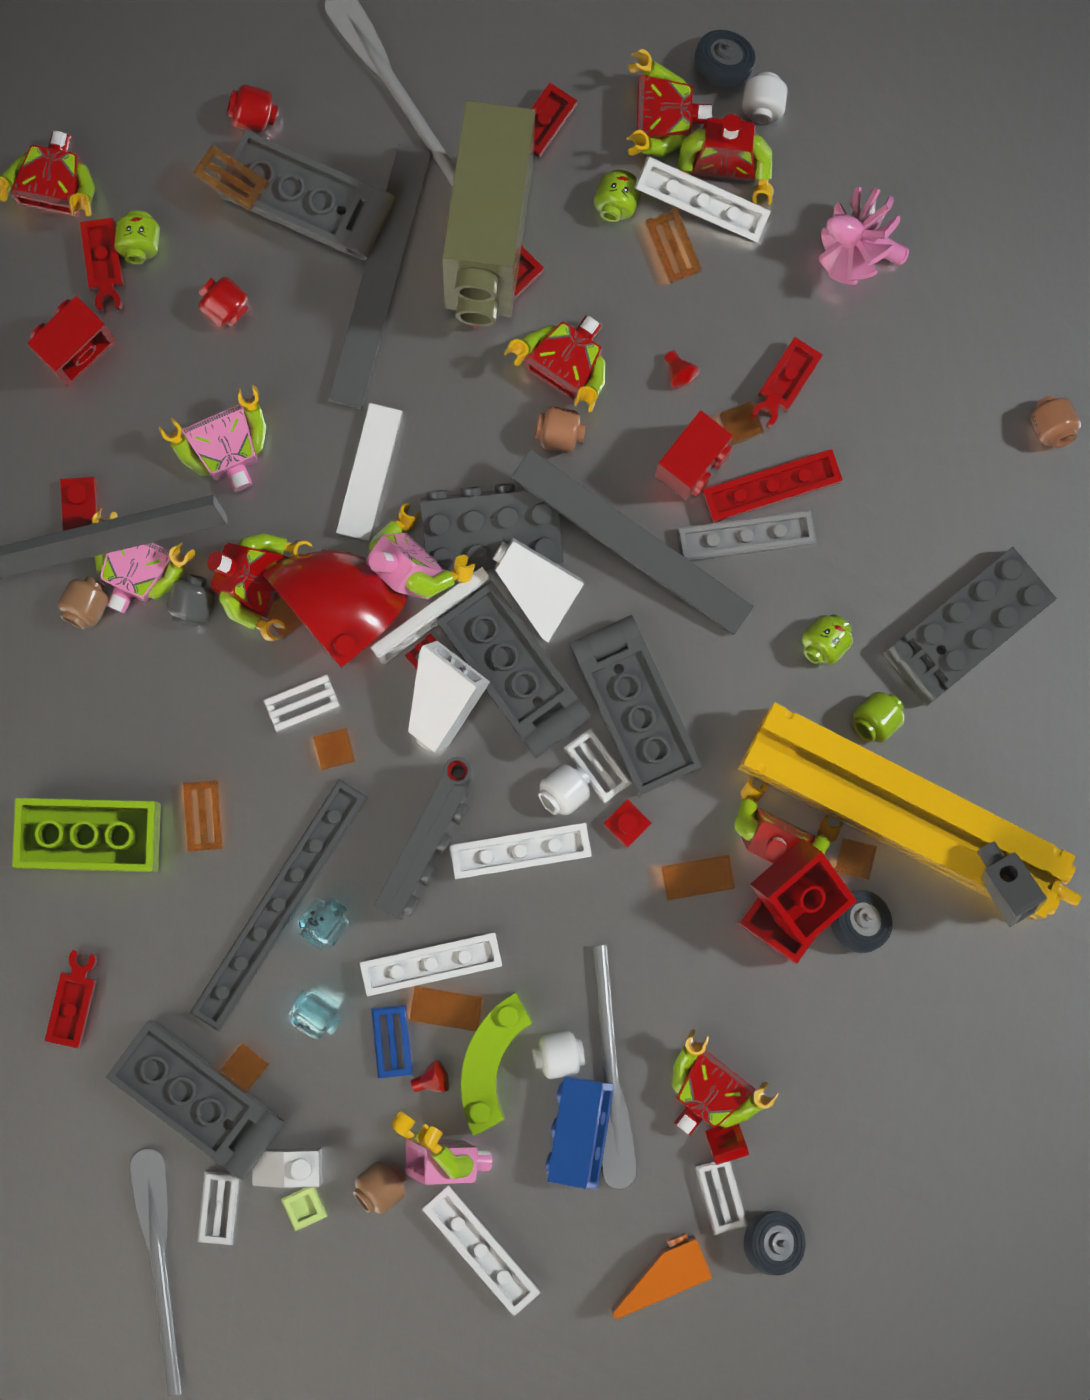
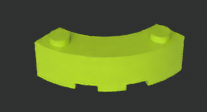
M516 992L500 1002L484 1018L472 1037L465 1054L461 1075V1098L465 1117L473 1137L505 1119L497 1095L498 1067L511 1041L523 1029L532 1024V1020Z

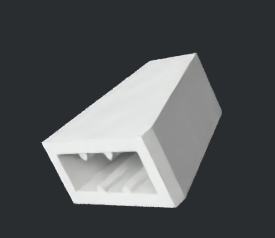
M512 537L508 544L502 542L493 557V560L497 561L495 571L541 638L549 642L583 587L584 582L578 576Z
M439 641L423 645L419 653L408 732L416 737V742L426 750L435 753L448 747L490 681Z

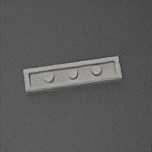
M812 509L677 528L680 554L690 562L809 546L817 543Z

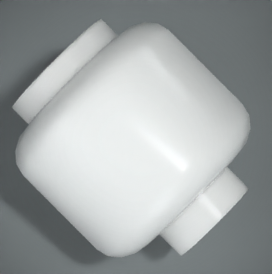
M761 72L750 78L744 88L742 100L744 114L759 125H767L782 118L788 95L787 85L778 75L771 72Z
M566 764L560 765L541 780V792L538 794L539 799L550 813L554 815L558 813L564 816L569 815L589 799L590 791L588 784L590 779L580 767L574 769Z
M571 1031L544 1034L539 1039V1047L532 1050L535 1069L542 1068L544 1076L548 1079L574 1076L579 1072L580 1066L585 1065L581 1038L576 1039Z

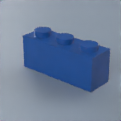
M564 1076L563 1082L559 1085L557 1091V1102L559 1103L558 1116L554 1119L551 1128V1135L554 1141L552 1152L549 1153L546 1160L547 1182L582 1189L598 1188L614 1084Z

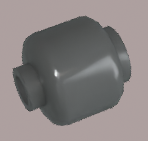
M187 574L186 579L173 582L167 602V611L173 615V621L198 627L199 622L209 619L215 591L206 585V578Z

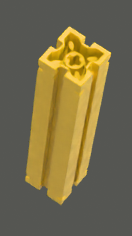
M776 702L768 708L752 743L738 767V770L756 777L769 786L826 815H830V817L990 899L992 897L980 878L986 866L977 851L995 841L1005 857L1014 852L1019 856L1047 897L1041 909L1027 917L1031 920L1037 918L1045 919L1047 914L1052 916L1060 900L1074 907L1081 900V894L1062 885V883L1067 885L1075 873L1076 866L1073 865L1076 858L1075 855L1057 848L1056 845L829 729L787 710V708ZM1000 875L1002 880L1012 882L1008 875Z

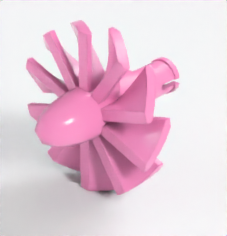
M876 187L871 190L870 197L863 210H861L862 188H855L849 204L853 210L852 216L847 215L842 204L837 202L834 206L833 216L828 218L827 228L822 229L821 238L825 252L819 256V261L829 273L828 277L838 282L855 286L857 285V280L869 278L878 273L874 265L878 261L885 259L896 266H900L908 258L909 249L906 248L907 246L888 237L900 223V216H896L889 223L879 228L886 213L891 209L894 198L889 195L884 205L875 212L876 199L881 191Z

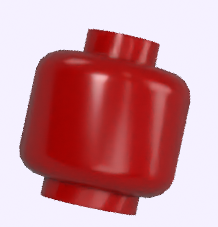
M242 85L238 88V91L232 90L226 116L231 117V123L236 128L261 133L265 130L267 124L274 125L278 106L272 104L273 97L268 90L250 85Z
M211 277L198 292L202 296L198 304L199 310L218 327H224L227 324L232 327L249 309L246 305L248 295L229 277H222L217 282Z

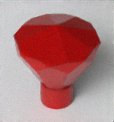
M675 350L668 352L664 356L665 361L669 365V380L672 388L679 389L685 387L698 376V366L682 360Z
M439 1060L432 1062L420 1077L411 1079L412 1089L415 1093L425 1089L441 1093L449 1091V1077L443 1064Z

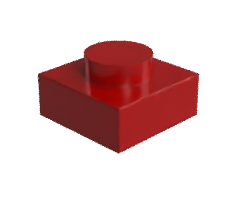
M627 799L603 824L628 848L652 823Z
M739 1124L728 1128L719 1126L705 1131L716 1165L749 1155Z

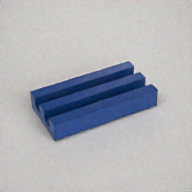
M406 1005L371 1009L378 1078L413 1075ZM394 1013L400 1014L404 1069H399ZM385 1014L391 1070H385L380 1015Z

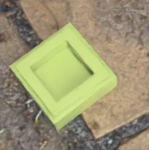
M305 1187L281 1199L294 1231L328 1216L315 1187Z

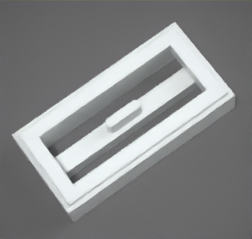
M328 675L264 700L277 733L340 708ZM323 685L326 688L324 691L275 710L274 705ZM329 697L331 703L284 722L279 720V717L324 698Z
M590 728L564 747L576 766L580 767L590 779L589 784L603 803H606L632 784L593 728ZM590 738L622 781L620 784L616 785L585 743L587 739ZM579 746L611 789L609 792L605 793L574 750L576 747Z
M715 1161L696 1165L695 1169L713 1234L716 1235L748 1226L730 1161L716 1165ZM724 1167L738 1221L732 1222L717 1168ZM709 1170L725 1224L720 1226L704 1172Z
M205 1171L197 1242L223 1245L234 1244L240 1179L233 1174ZM212 1179L218 1180L213 1236L206 1235ZM226 1181H232L226 1237H221Z

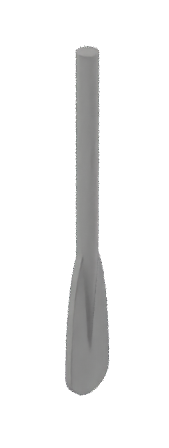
M325 0V11L336 28L363 62L382 78L453 186L455 165L392 71L385 48L359 1Z
M607 945L593 946L604 1082L614 1084L601 1170L603 1180L607 1185L615 1189H624L634 1182L637 1169L630 1119L624 1095L618 1083Z
M142 1149L132 1156L129 1169L141 1231L151 1254L167 1395L176 1396L182 1394L165 1259L168 1233V1197L165 1162L162 1155L156 1150Z

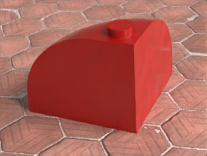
M322 550L303 555L297 554L271 566L262 575L341 668L389 627L399 615L408 599L407 594L396 592L366 564L365 557L347 551Z

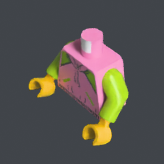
M252 385L254 393L252 398H244L239 388L238 401L240 404L184 429H181L178 422L173 418H170L175 425V430L172 433H165L161 426H159L160 434L165 440L171 441V447L185 466L201 476L211 475L215 481L228 477L234 492L246 489L253 484L246 468L258 463L257 454L264 447L267 427L261 406L257 404L259 397L258 389L255 385Z
M403 504L396 522L390 521L373 536L370 542V554L366 558V564L396 592L431 600L434 595L453 586L455 580L466 583L472 579L475 564L466 566L468 560L466 555L457 556L453 570L449 572L407 533L402 532V530H413L420 516V512L414 516L407 515L410 504Z
M102 508L98 509L92 518L93 524L105 521L101 517ZM113 511L109 516V520L117 518V513ZM183 542L172 547L170 551L154 543H148L95 556L96 571L100 575V580L114 588L106 606L125 614L132 597L146 603L151 599H159L171 590L173 582L181 579L186 563L195 557V551L192 549L186 556H183L180 552Z
M401 1111L392 1122L393 1129L406 1138L404 1174L425 1185L474 1183L477 1172L491 1170L492 1155L489 1150H477L476 1146L463 1140L440 1139L443 1133L433 1126L429 1127L427 1124L423 1125L420 1132L413 1133L410 1130L416 1121Z

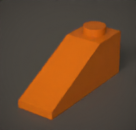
M682 1233L667 1240L668 1246L660 1250L611 1308L615 1320L713 1279L694 1235L687 1237L686 1233Z

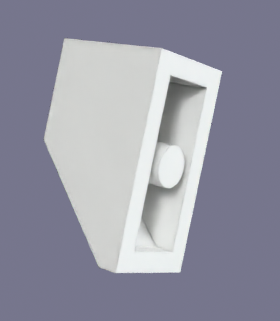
M322 1148L266 1149L252 1168V1185L280 1188L320 1187L323 1183Z

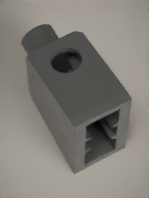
M995 841L977 851L986 866L980 878L1009 927L1041 909L1047 897L1015 852L1005 857ZM1000 875H1008L1012 882L1002 880Z

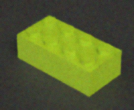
M15 798L12 868L158 873L161 804L155 801Z

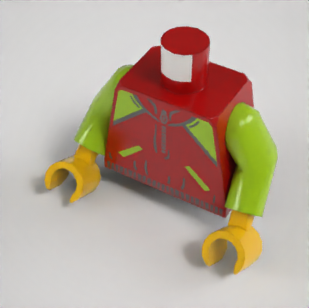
M641 49L631 53V56L638 59L639 64L632 63L628 65L631 73L640 71L643 73V75H639L636 131L626 137L627 140L634 141L636 145L629 148L628 153L631 156L642 152L647 155L665 157L681 148L684 138L691 134L692 124H704L706 119L712 117V104L692 103L693 86L686 84L684 79L653 61L649 52Z
M728 114L723 119L711 117L706 119L702 129H697L684 138L676 166L680 171L687 174L689 171H692L691 175L755 182L756 178L758 183L754 187L753 203L757 205L758 194L765 193L769 198L768 205L771 204L774 189L768 183V179L772 178V149L762 136L756 135L754 123L742 121L735 114Z
M52 131L48 147L31 145L28 152L22 153L0 175V201H7L8 191L11 190L10 194L17 204L69 214L71 216H79L80 209H84L85 215L89 217L92 214L90 204L95 193V185L88 167L82 164L78 154L68 152L71 136L60 131Z
M585 315L576 329L563 321L558 326L548 325L529 333L521 340H512L504 351L505 356L510 352L518 356L514 362L516 366H519L525 356H527L525 359L526 369L574 400L575 406L580 401L587 402L589 404L588 412L593 411L598 395L605 385L606 362L601 356L602 347L592 341L602 326L590 316Z
M257 533L241 538L238 545L227 543L222 553L219 551L212 552L207 560L208 569L215 572L211 582V589L220 595L219 601L227 616L252 630L260 629L263 638L268 641L278 640V637L270 634L269 627L272 624L279 629H284V623L277 619L267 622L261 619V617L267 618L276 591L262 573L278 562L289 558L284 555V552L291 553V556L298 554L297 549L300 545L304 544L313 547L312 544L304 540L289 543L287 538Z
M750 777L740 792L743 800L735 820V830L741 835L746 849L771 863H775L803 838L825 854L830 843L836 841L843 823L840 822L837 827L830 826L827 823L830 815H826L818 829V835L815 836L758 807L757 803L767 790V784L763 783L757 789L752 784L753 777Z
M692 1029L689 1032L686 1043L673 1065L672 1087L676 1092L675 1098L686 1106L674 1124L691 1136L702 1120H705L714 1128L718 1126L728 1128L749 1120L763 1108H769L773 1105L779 1094L776 1093L774 1097H767L763 1093L769 1085L768 1082L762 1083L755 1092L756 1089L705 1050L709 1041L708 1036H706L704 1042L698 1043L693 1040L696 1030Z

